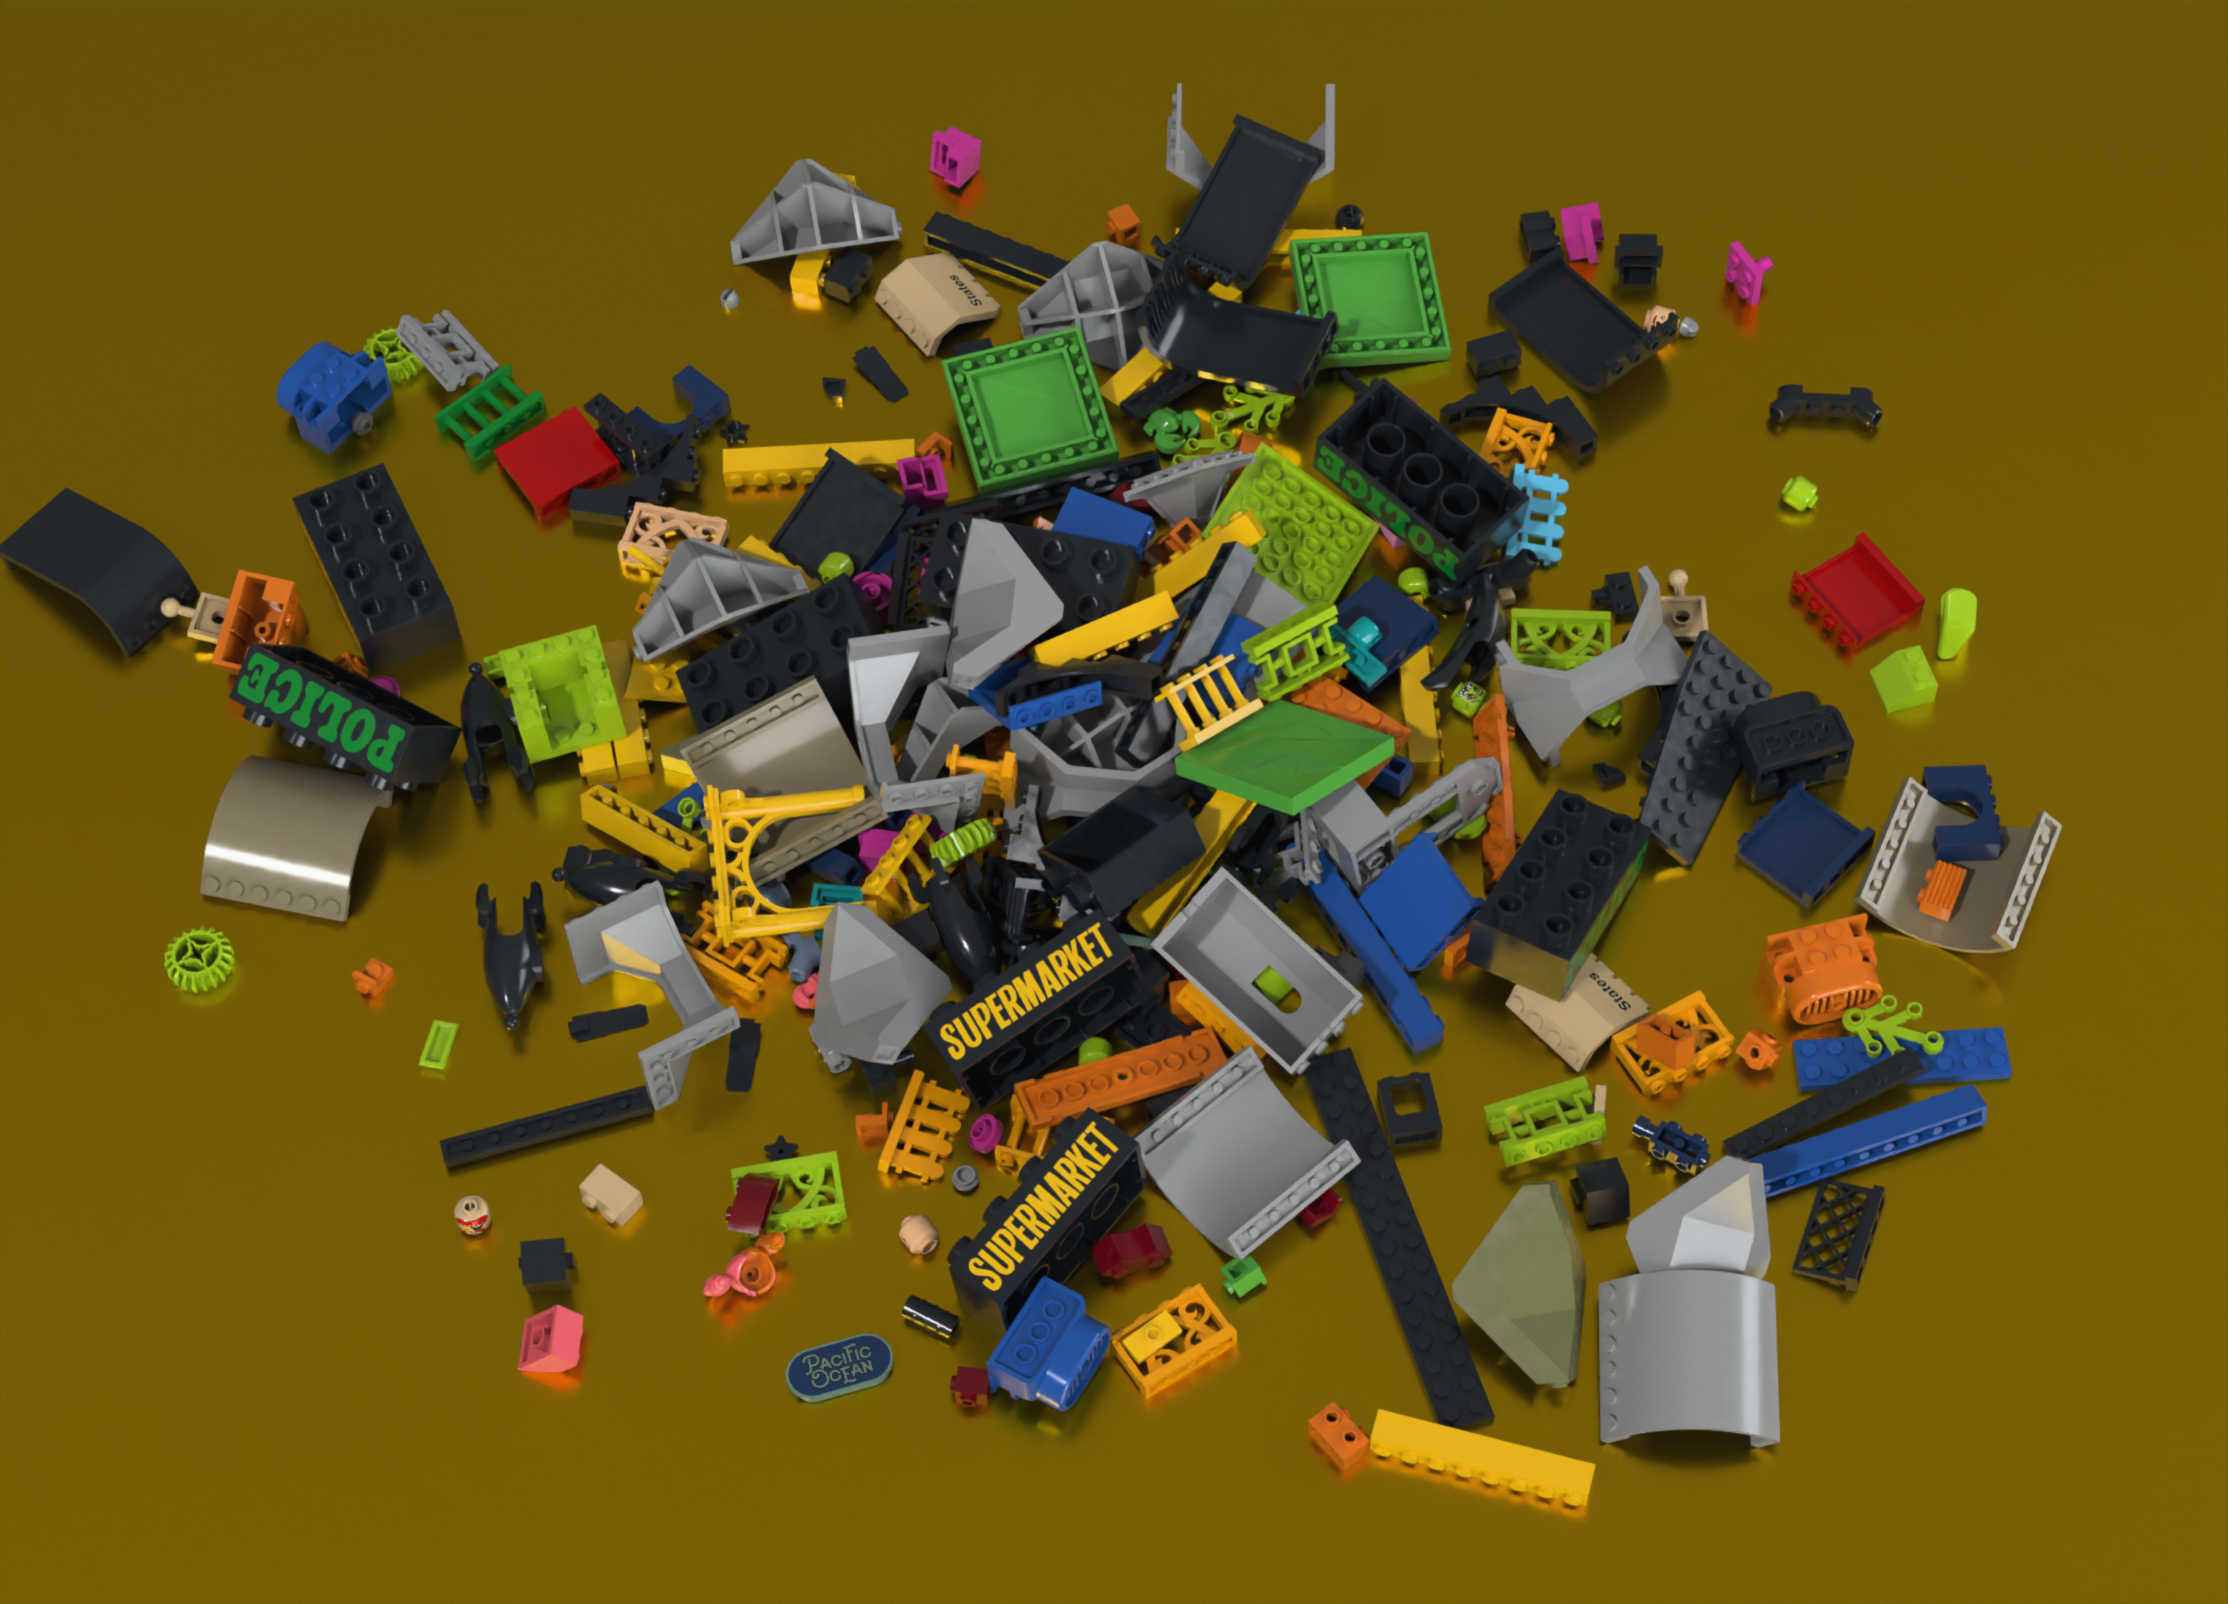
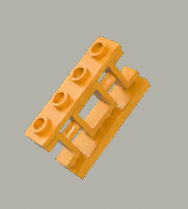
M704 900L702 909L696 912L697 920L702 925L692 937L679 933L683 943L704 977L754 1005L760 998V990L763 991L765 989L764 979L759 976L770 962L779 968L784 965L783 962H788L790 959L788 946L781 939H774L770 936L734 939V942L744 948L733 961L717 953L724 945L723 938L718 939L716 935L710 933L715 926L714 903L712 904ZM703 940L710 944L705 950V954L696 950ZM756 946L765 950L759 960L751 956L755 952ZM744 964L751 967V970L746 975L747 978L738 974Z

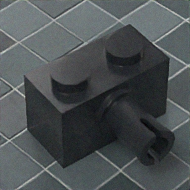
M911 1046L903 1048L893 1065L868 1062L856 1058L873 1101L898 1093L896 1077L893 1071L894 1068L915 1062Z

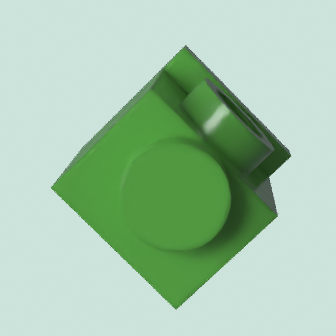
M1250 1254L1242 1260L1234 1258L1220 1268L1225 1278L1221 1282L1230 1295L1235 1292L1241 1297L1258 1284L1262 1283L1264 1285L1268 1282L1260 1266Z

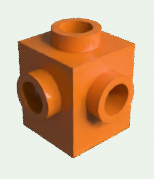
M1756 1028L1748 1031L1735 1052L1746 1060L1745 1063L1750 1068L1761 1071L1770 1067L1773 1068L1781 1058L1779 1053L1783 1046L1777 1042V1037L1772 1033Z

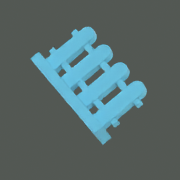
M1515 463L1509 471V481L1521 491L1526 489L1525 494L1530 497L1523 527L1501 547L1500 562L1512 559L1522 548H1527L1535 552L1538 560L1543 562L1542 566L1549 567L1550 563H1557L1562 557L1560 549L1552 547V540L1557 541L1564 535L1563 527L1554 524V519L1562 517L1566 512L1565 504L1556 501L1557 495H1563L1567 492L1569 485L1564 479H1559V474L1553 473L1552 477L1536 475L1535 470L1532 469L1525 473V465ZM1533 491L1550 493L1549 500L1532 497ZM1530 513L1547 516V523L1530 520ZM1518 534L1521 535L1520 541H1517ZM1528 536L1545 539V545L1528 543Z

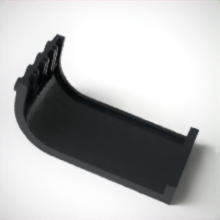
M1237 114L1233 120L1235 128L1179 232L1166 245L1162 243L1159 236L1155 235L1151 245L1155 250V254L1163 259L1168 258L1172 250L1181 251L1186 269L1189 267L1199 275L1206 278L1211 277L1225 287L1231 286L1242 291L1247 289L1256 280L1264 268L1322 156L1319 149Z
M1557 247L1491 292L1488 299V310L1512 329L1514 333L1572 384L1587 393L1597 394L1670 344L1676 337L1679 317L1672 311L1668 315V320L1662 324L1657 321L1656 327L1652 325L1651 331L1649 333L1646 332L1564 261L1565 252L1560 247Z
M1172 250L1169 257L1165 259L1161 272L1155 277L1150 292L1146 293L1144 303L1140 310L1136 311L1134 318L1145 347L1159 361L1174 370L1193 376L1299 398L1305 397L1340 329L1336 312L1327 311L1324 319L1215 297L1201 289L1190 278L1185 268L1182 252L1178 250Z
M831 447L825 454L828 458L827 462L768 545L771 550L776 553H782L788 562L794 566H800L806 575L812 579H818L822 584L824 583L819 578L818 569L826 556L832 552L845 553L851 558L854 565L851 579L865 572L912 506L906 498ZM782 604L760 611L756 616L764 620L787 605Z
M68 488L62 490L0 544V557L7 567L12 569L15 565H18L82 601L102 620L123 653L128 656L135 652L172 618L165 616L161 611V604L165 599L175 598L181 606H186L199 594L184 566L158 538L141 526Z

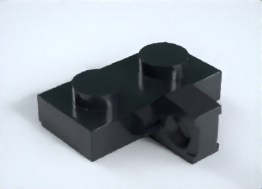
M1629 572L1605 575L1604 582L1606 586L1591 591L1592 607L1603 605L1611 607L1615 620L1636 617L1639 607Z

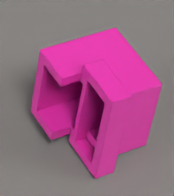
M952 126L945 133L937 130L932 137L930 171L944 177L945 182L960 188L979 170L982 141Z
M1598 202L1561 209L1564 238L1569 260L1588 258L1589 264L1598 263L1595 242L1604 240Z
M939 454L897 460L899 482L904 498L921 509L944 504V498H948L949 494Z
M868 828L858 833L861 849L859 854L860 866L865 871L862 877L867 878L873 872L880 858L885 855L892 845L894 838L900 832ZM907 857L899 866L903 873L905 872ZM893 876L889 880L897 882Z

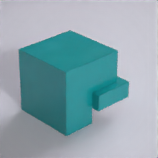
M814 883L810 907L835 905L837 902L864 901L865 894L860 891L861 887ZM824 929L814 930L815 939H823Z

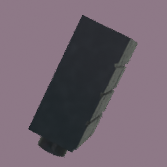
M1135 784L1039 849L1037 853L1045 870L1040 872L1038 876L1042 879L1041 885L1053 899L1057 900L1064 895L1078 912H1085L1088 909L1095 911L1100 908L1106 918H1112L1132 904V900H1138L1157 887V883L1161 884L1182 869L1181 866H1187L1207 851L1188 809Z

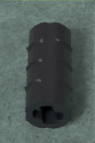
M915 1295L909 1296L902 1310L903 1317L948 1339L953 1338L961 1321V1317Z

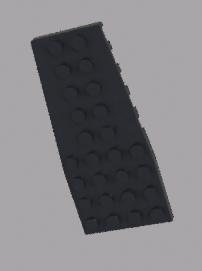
M1707 630L1699 632L1675 690L1666 718L1669 721L1667 730L1661 733L1659 741L1662 742L1660 752L1655 753L1652 761L1656 765L1653 774L1648 775L1646 784L1649 787L1646 796L1641 797L1639 806L1642 807L1639 818L1634 819L1636 822L1651 827L1650 838L1682 865L1692 864L1742 763L1740 757L1741 744L1734 731V723L1737 717L1753 704L1768 700L1773 689L1767 681Z

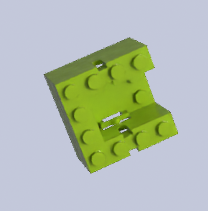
M596 624L498 651L518 728L530 764L628 737ZM546 704H547L548 711H549V714H550V718H551V719H549V716H548V713H547V709H546Z

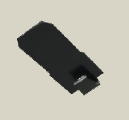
M865 346L855 352L856 356L852 359L865 375L873 381L888 401L895 403L909 395L907 387L893 372L887 361L874 346L870 348Z
M637 1004L604 1012L598 1011L572 1017L573 1021L568 1022L570 1036H576L577 1041L605 1036L609 1033L642 1027L649 1023L646 1005Z
M740 1018L741 1027L731 1031L730 1054L725 1085L728 1091L748 1092L752 1086L761 1023H755V1019Z

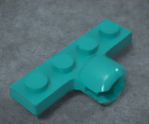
M1366 616L1360 617L1348 629H1342L1336 623L1328 627L1332 643L1338 641L1345 644L1346 649H1344V652L1349 653L1350 659L1343 662V665L1369 688L1387 672L1386 667L1368 652L1382 638L1377 625ZM1317 630L1313 633L1312 638L1318 636Z

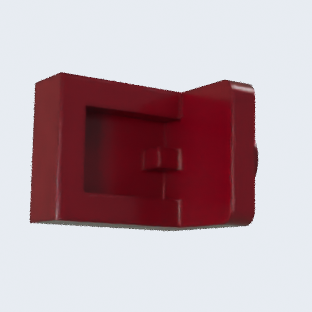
M1330 1187L1298 1214L1312 1228L1333 1218L1342 1199Z

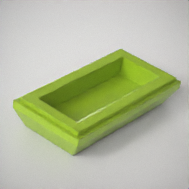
M434 1019L418 1064L444 1070L459 1024Z

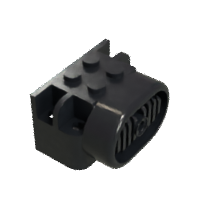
M1799 691L1758 702L1745 709L1734 723V731L1741 744L1740 757L1744 765L1743 773L1745 778L1750 780L1753 785L1750 797L1752 802L1786 793L1792 785L1797 786L1803 779L1806 781L1805 787L1848 775L1854 740L1840 711L1832 705H1822L1818 696L1812 692Z

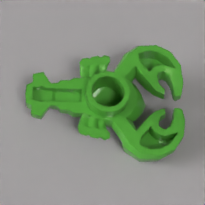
M1165 407L1163 409L1158 408L1144 416L1147 420L1143 427L1144 431L1149 436H1153L1154 431L1156 432L1154 437L1155 447L1166 454L1177 453L1186 444L1185 438L1179 441L1181 439L1180 435L1171 434L1176 432L1179 423H1182L1185 435L1188 432L1187 430L1191 429L1188 438L1196 437L1201 430L1199 416L1193 411H1183L1182 414H1178L1175 410Z

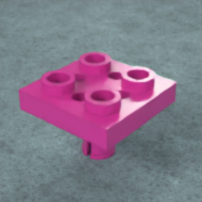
M1739 241L1731 243L1727 257L1726 278L1735 285L1739 295L1746 299L1750 306L1759 303L1763 273L1772 270V262L1768 256L1754 261Z

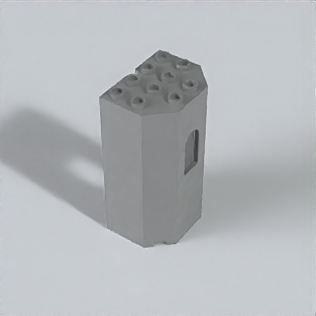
M1223 867L1214 874L1192 898L1190 903L1150 944L1291 1075H1294L1296 1072L1301 1075L1311 1064L1308 1060L1314 1054L1320 1056L1329 1046L1326 1041L1333 1034L1337 1037L1347 1025L1344 1021L1351 1014L1354 1017L1364 1006V1003L1361 1002L1364 996ZM1268 965L1300 993L1302 1002L1297 1011L1289 1014L1283 1013L1251 984Z

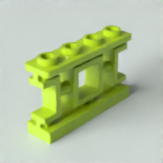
M1320 600L1240 643L1243 652L1249 655L1247 657L1248 662L1254 665L1261 663L1265 679L1255 684L1256 689H1258L1256 692L1257 697L1268 702L1278 701L1282 698V695L1300 689L1306 682L1322 677L1323 673L1330 669L1341 667L1343 662L1350 659L1349 653L1344 652V649H1346L1345 644L1338 641L1332 643L1328 627L1338 622L1337 617H1335L1338 614L1336 605ZM1316 626L1318 636L1312 639L1311 632L1308 630ZM1302 642L1306 657L1292 664L1287 649ZM1322 646L1325 655L1318 658L1316 648ZM1275 648L1278 658L1271 660L1268 651ZM1281 667L1282 673L1285 676L1277 680L1275 670Z
M1585 1076L1483 1106L1486 1124L1492 1135L1505 1131L1508 1137L1507 1140L1499 1142L1500 1153L1506 1167L1607 1136L1606 1122L1601 1111L1588 1115L1584 1107L1593 1104L1592 1093L1588 1088ZM1572 1106L1575 1107V1109L1569 1111H1562V1109L1569 1108ZM1556 1116L1559 1124L1536 1130L1534 1122ZM1579 1118L1581 1120L1580 1122H1576L1570 1125L1568 1124L1569 1121H1573ZM1523 1121H1524V1124H1523V1125H1520V1126H1517V1127H1513V1128H1512V1126H1511V1125H1513V1124L1520 1123V1122H1523ZM1530 1134V1137L1521 1140L1517 1139V1137Z

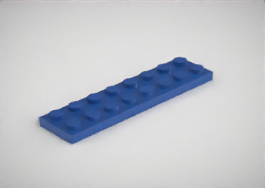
M2003 1027L1936 1031L1944 1039L1943 1050L1936 1055L1926 1053L1923 1050L1922 1044L1894 1037L1900 1047L1905 1049L1911 1047L1924 1066L1923 1073L1900 1085L2011 1078L2012 1071ZM1871 1035L1873 1040H1878L1882 1044V1053L1877 1058H1871L1866 1054V1047L1859 1036L1793 1040L1792 1043L1800 1092L1825 1090L1892 1055L1880 1035ZM1931 1038L1928 1041L1936 1043L1938 1040ZM1872 1046L1869 1048L1871 1051L1878 1050L1876 1046Z

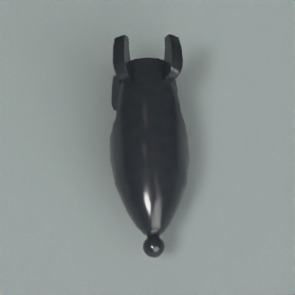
M473 662L469 665L468 669L469 673L473 676L465 687L460 705L462 734L469 756L463 764V772L474 802L481 804L484 801L483 785L489 787L483 756L491 749L499 747L506 749L514 781L519 776L525 791L530 792L532 790L534 778L532 768L528 764L527 752L518 746L516 731H519L511 697L505 698L498 687L488 677L481 674L483 666L478 662Z
M1257 803L1243 824L1237 828L1233 838L1226 847L1233 853H1236L1238 848H1240L1234 865L1241 872L1246 873L1247 869H1254L1257 865L1260 866L1261 871L1256 883L1261 886L1270 877L1276 866L1275 858L1268 852L1279 838L1291 815Z
M618 854L613 855L611 862L587 864L576 867L569 872H566L561 867H557L552 871V879L554 881H567V884L574 892L596 908L616 901L618 897L628 895L640 889L644 884L653 883L657 880L663 889L695 895L696 889H703L704 886L712 883V881L707 879V874L695 869L684 867L679 869L675 876H672L665 872L648 868L647 863L642 860ZM669 911L678 932L692 937L696 932L694 924L687 923L688 919H685L684 914Z
M971 855L965 856L964 862L968 874H965L962 870L953 878H950L948 871H944L939 857L931 859L930 861L936 876L929 879L925 883V887L921 886L915 873L909 874L907 880L911 895L917 903H929L938 935L956 969L972 985H975L982 976L989 972L998 971L1001 974L1000 943L1003 940V932L997 923L991 920L981 897L975 889L982 880V873Z
M534 881L531 883L529 899L523 896L522 931L516 935L504 936L498 933L496 897L490 901L488 885L482 883L476 893V908L478 910V925L485 930L483 968L486 984L495 1003L507 1016L504 1020L505 1028L515 1030L519 1026V1020L516 1016L528 1002L535 983L543 982L542 946H538L536 930L545 920L543 892L538 882Z

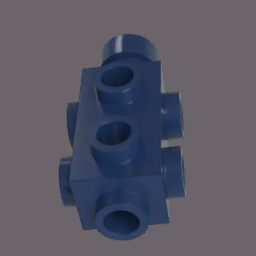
M1642 1115L1638 1117L1631 1134L1640 1139L1642 1137L1648 1139V1151L1660 1160L1665 1159L1674 1164L1679 1170L1690 1172L1693 1175H1696L1700 1167L1703 1169L1706 1167L1711 1154L1708 1153L1709 1144H1707L1703 1136L1697 1133L1692 1134V1136L1685 1133L1682 1126L1674 1121H1669V1123L1661 1121L1659 1126L1650 1123V1119Z

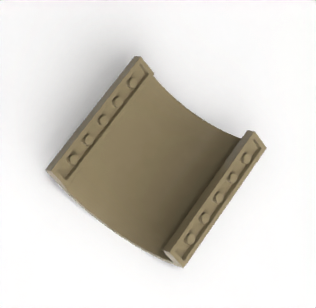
M814 674L678 746L705 795H708L707 785L718 788L719 794L727 790H741L745 793V798H760L850 788L854 784H863L865 799L841 812L783 818L767 826L759 834L752 846L759 855L749 858V872L756 888L889 817L887 812L884 813L871 794L864 768ZM762 818L748 819L747 822L753 828ZM734 827L729 832L730 839L741 843L746 839L748 833L742 827Z
M254 755L248 757L231 776L213 817L204 855L200 894L342 922L348 919L350 903L349 890L362 836L375 807H391L393 789L392 791H385L366 783L363 780L364 776Z
M1912 777L1904 778L1854 900L1894 929L1931 945L1969 953H1997L2015 949L2063 825L2043 811L2037 813L2032 828L2000 825L1998 831L1999 834H2003L2004 848L1999 851L1998 860L1946 862L1947 864L1950 863L1967 870L1949 921L1946 922L1918 912L1921 903L1916 902L1921 887L1927 888L1928 882L1924 880L1929 867L1935 868L1937 863L1932 844L1935 826L1966 825L1977 819L1959 813L1935 800L1927 794L1928 790Z

